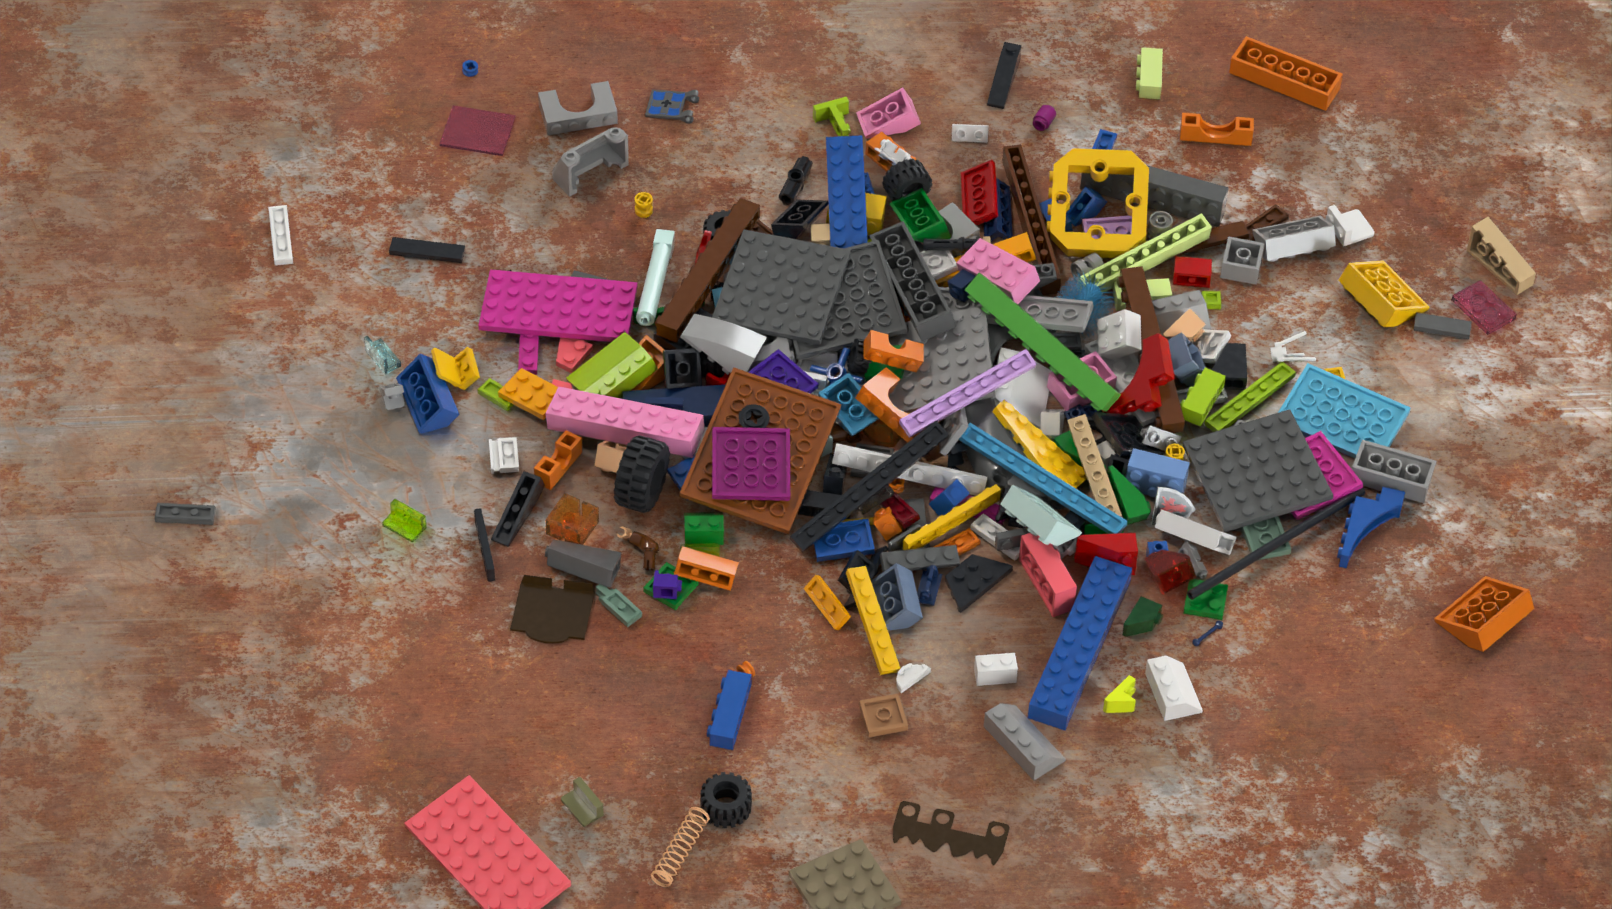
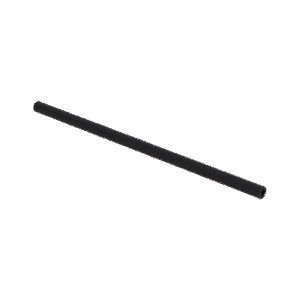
M1364 488L1340 498L1187 591L1188 597L1191 600L1197 598L1350 503H1353L1356 496L1362 497L1366 494Z

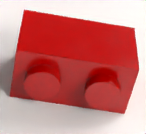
M1175 256L1173 285L1210 288L1212 259Z

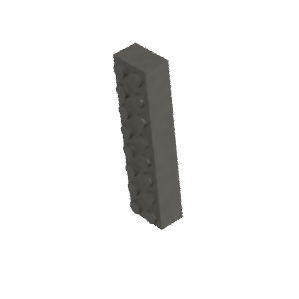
M1148 166L1147 208L1165 211L1187 219H1192L1202 213L1210 225L1220 226L1226 210L1229 187ZM1102 168L1095 169L1098 172L1103 171ZM1082 173L1080 189L1083 190L1087 187L1096 190L1100 195L1126 201V197L1133 193L1134 175L1108 174L1106 180L1097 182L1091 178L1090 173Z
M904 221L869 235L871 241L879 240L894 289L921 342L955 328L956 324L952 312Z

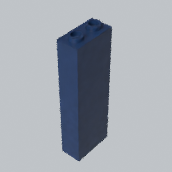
M726 385L622 391V395L625 400L645 403V397L683 398V411L702 414L704 427H708Z

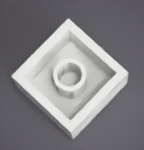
M1124 309L1097 319L1099 355L1116 360L1141 350V317L1139 314Z

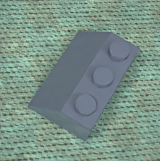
M896 563L871 581L888 631L909 628L923 618L911 570Z

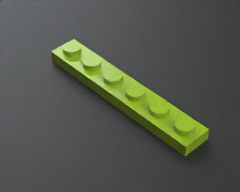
M1282 361L1205 419L1204 425L1213 432L1229 428L1238 419H1241L1296 376V371Z

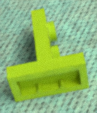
M847 97L813 105V119L815 123L829 119L838 137L849 136L851 133L848 123H845L843 116L849 114V100Z

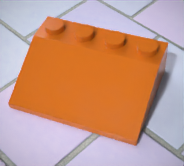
M1485 576L1435 617L1434 620L1468 647L1484 652L1534 610V605L1529 589Z

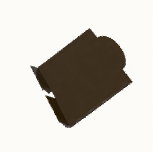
M524 575L520 584L510 631L526 632L530 639L542 643H562L567 641L568 638L585 640L595 594L592 583L564 580V586L561 589L552 587V578Z

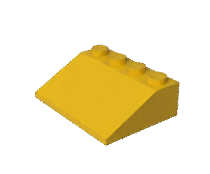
M1384 261L1348 263L1338 280L1343 285V288L1349 291L1355 297V300L1361 303L1366 308V311L1373 315L1383 327L1398 326L1414 318L1416 312L1424 313L1430 308Z

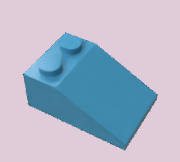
M848 373L820 391L818 396L841 404V409L835 422L851 436H854L879 418L855 399L861 387L851 374Z

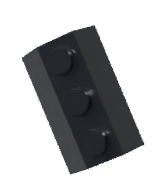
M796 199L771 224L773 235L797 240L817 220L829 202L826 200Z

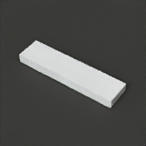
M287 205L268 207L274 264H293Z

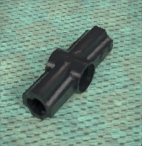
M802 156L798 158L793 168L789 170L788 178L779 194V200L783 204L789 205L793 203L798 193L803 190L804 181L813 165V162L808 157Z

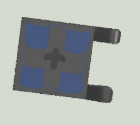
M652 89L645 117L675 119L690 124L694 120V117H692L693 111L686 110L683 112L686 100L698 103L699 92L697 90L680 92Z

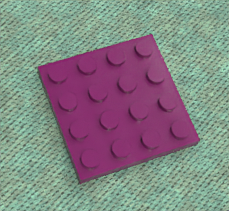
M712 427V499L790 501V429Z

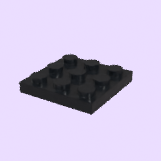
M1094 412L1091 418L1095 422L1096 427L1101 430L1106 441L1111 444L1118 456L1131 457L1133 448L1163 455L1160 449L1142 443L1144 438L1140 435V432L1144 427L1136 416Z

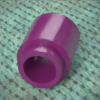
M1042 105L1033 118L1032 124L1034 128L1039 131L1047 129L1056 117L1055 109L1050 105Z

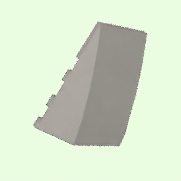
M698 314L693 315L680 336L698 352L703 351L708 355L707 359L712 363L716 361L723 367L722 370L727 374L732 372L733 367L748 372L767 337L739 325Z

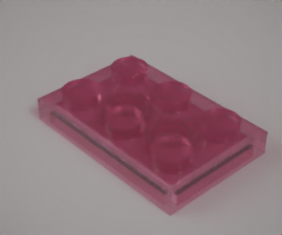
M1481 280L1452 295L1451 301L1487 335L1516 320L1517 314Z

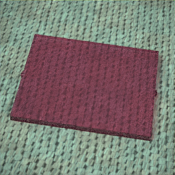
M453 105L447 124H445L440 146L503 156L508 139L511 136L510 133L516 115Z

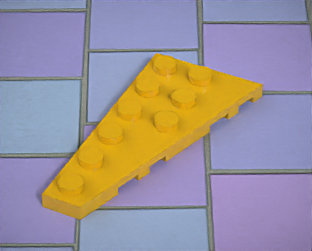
M1004 399L993 409L992 412L1004 428L1014 434L1013 440L1023 446L1025 449L1023 453L1029 460L1076 489L1087 480L1083 467L1079 466L1055 442L1051 441L1039 428H1036L1012 404Z

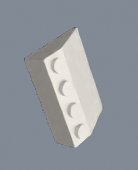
M1001 347L996 365L1018 354L1019 351ZM1036 362L1035 368L995 389V405L997 406L1005 399L1020 414L1025 416L1029 422L1041 430V412L1046 409L1049 394L1047 382L1049 373L1052 371Z

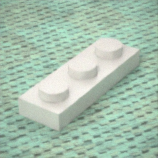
M985 514L977 518L970 527L973 532L993 546H995L996 533L1008 531ZM1020 547L1000 551L1016 560L1019 557Z

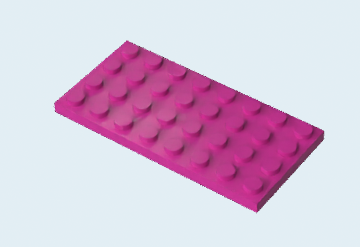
M490 269L478 327L482 331L612 342L624 332L629 335L638 284L637 282Z

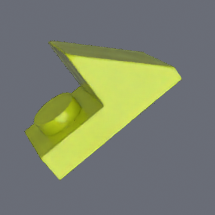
M1129 675L1104 699L1103 711L1105 713L1133 712L1135 710L1136 700L1132 696L1136 690V679Z

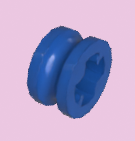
M467 60L463 63L462 72L465 76L472 77L478 73V63L476 61Z

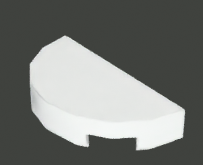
M912 663L903 666L898 671L896 678L897 688L900 693H903L931 672V668L925 664L912 665Z

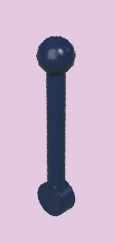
M1216 621L1214 627L1198 639H1193L1192 644L1199 646L1204 638L1216 629H1221L1223 622Z

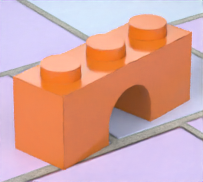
M870 330L864 340L863 359L917 372L924 362V344L906 339L901 348L897 349L889 343L888 334Z
M565 430L555 442V451L552 457L549 458L544 455L534 467V475L541 477L545 488L551 490L581 455L582 438Z

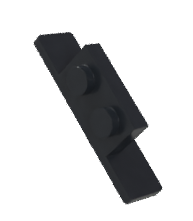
M887 546L875 550V554L871 556L870 560L859 550L852 553L838 578V581L851 592L844 605L846 609L853 606L857 607L846 575L847 569L866 566L871 580L879 571L878 567L881 564L880 554L888 551L889 548Z

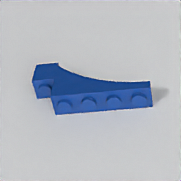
M1382 487L1381 494L1377 493L1375 500L1356 496L1355 502L1350 503L1348 514L1351 515V518L1347 517L1344 529L1348 530L1347 533L1343 532L1341 544H1344V546L1339 547L1337 558L1340 559L1339 567L1347 568L1355 548L1372 530L1390 519L1400 517L1405 496L1404 491Z

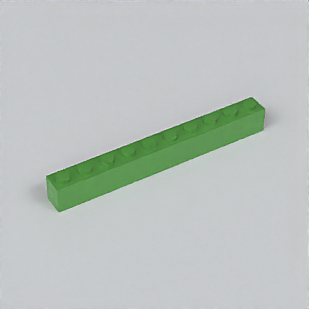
M978 273L967 286L965 291L969 293L967 297L975 304L979 302L982 305L981 309L986 314H993L996 317L994 320L1001 327L1006 326L1009 328L1008 333L1015 339L1019 337L1023 341L1022 345L1027 350L1031 351L1033 349L1037 353L1036 358L1042 363H1045V361L1051 365L1049 369L1056 375L1060 373L1065 377L1063 381L1070 387L1074 385L1078 389L1077 393L1082 398H1089L1092 401L1090 405L1097 411L1103 410L1107 412L1121 394L986 276Z

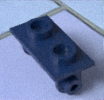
M930 565L926 571L923 570L917 592L919 603L935 605L943 575L938 573L935 565Z

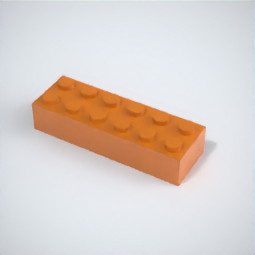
M1247 36L1232 56L1229 70L1230 74L1325 111L1339 92L1343 76L1340 72Z

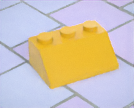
M865 193L867 235H872L883 229L887 196ZM829 205L827 210L826 224H830Z

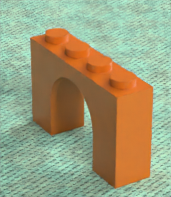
M886 367L862 386L855 399L908 443L921 432L909 438L899 424V420L910 413L899 410L890 401L888 395L894 391L901 379Z

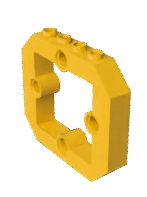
M1073 148L1054 164L1053 171H1050L1049 182H1053L1052 188L1049 187L1048 198L1052 199V204H1048V215H1051V221H1047V232H1050V239L1067 256L1085 257L1092 253H1097L1101 258H1116L1146 242L1149 167L1138 156L1129 150ZM1102 168L1103 171L1098 172L1095 169ZM1068 172L1090 173L1091 178L1097 182L1106 180L1108 174L1134 175L1133 193L1129 194L1125 201V210L1128 215L1132 216L1131 234H1106L1104 228L1100 225H1092L1087 233L1065 232L1066 212L1070 209V195L1067 192ZM1064 200L1065 203L1060 204L1057 201ZM1132 203H1137V204H1139V205L1136 206V207H1133V206H1131L1130 204H1132ZM1099 235L1100 238L1094 239L1092 236Z

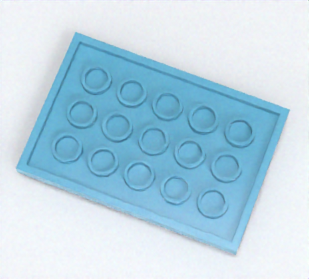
M1307 363L1279 412L1290 409L1303 436L1309 437L1321 431L1337 451L1356 458L1362 440L1390 447L1409 415L1411 407Z

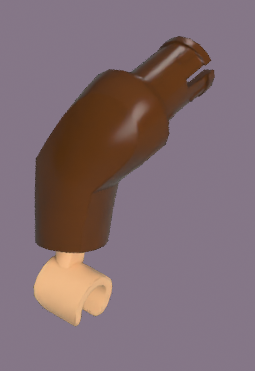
M620 527L625 530L623 536L619 534L617 536L629 540L630 543L639 547L644 553L643 570H649V568L655 570V555L659 551L658 543L645 534L636 531L632 533L629 528Z

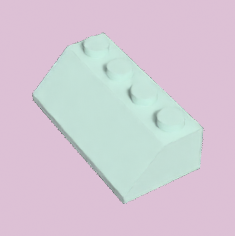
M1015 485L1011 486L1001 502V505L1006 509L1005 513L1013 518L1017 517L1016 522L1024 527L1028 526L1027 531L1035 536L1039 535L1038 540L1046 545L1051 543L1059 546L1080 536L1082 533L1038 496Z

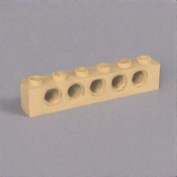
M1086 414L1067 420L1094 500L1122 517Z

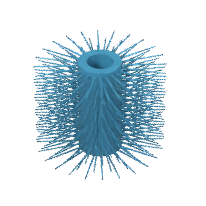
M1083 280L1081 281L1082 283L1078 282V284L1069 281L1071 286H1068V288L1071 290L1066 291L1068 293L1067 296L1061 293L1063 299L1075 298L1074 300L1093 301L1094 307L1087 325L1091 327L1093 323L1096 324V318L1100 319L1101 316L1103 317L1104 312L1109 313V311L1103 310L1104 306L1109 303L1106 299L1115 297L1102 295L1115 292H1101V288L1094 285L1095 282L1091 284V280L1090 284L1087 280L1085 286L1082 285L1084 284Z

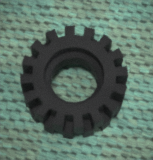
M856 338L852 342V347H850L851 351L847 359V367L849 372L865 375L871 361L863 359L864 340Z

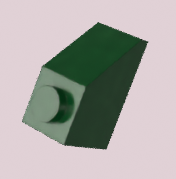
M1141 596L1124 623L1122 635L1128 637L1152 631L1155 625H1159L1163 619V614L1161 613L1162 605Z

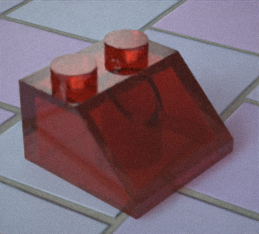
M1160 550L1151 553L1145 558L1150 575L1162 595L1196 578L1192 562L1187 554Z

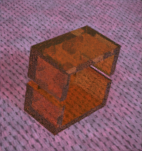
M564 493L545 520L546 534L561 541L564 538L565 542L583 545L599 523V507L583 501L581 503L582 515H580V499Z

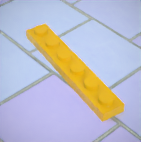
M997 484L990 488L988 487L979 495L969 498L964 504L954 507L949 513L939 516L929 525H924L914 534L907 535L903 540V550L920 549L1000 501L1001 489Z
M866 566L848 568L846 575L880 675L898 673L901 668Z

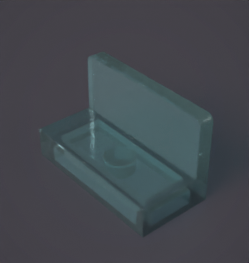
M368 336L364 337L366 353L384 374L401 367V361L381 338L373 342Z

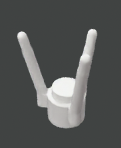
M1306 331L1281 342H1275V347H1270L1272 362L1316 361L1315 357H1303L1304 353L1287 354L1286 347H1282V345L1306 335Z

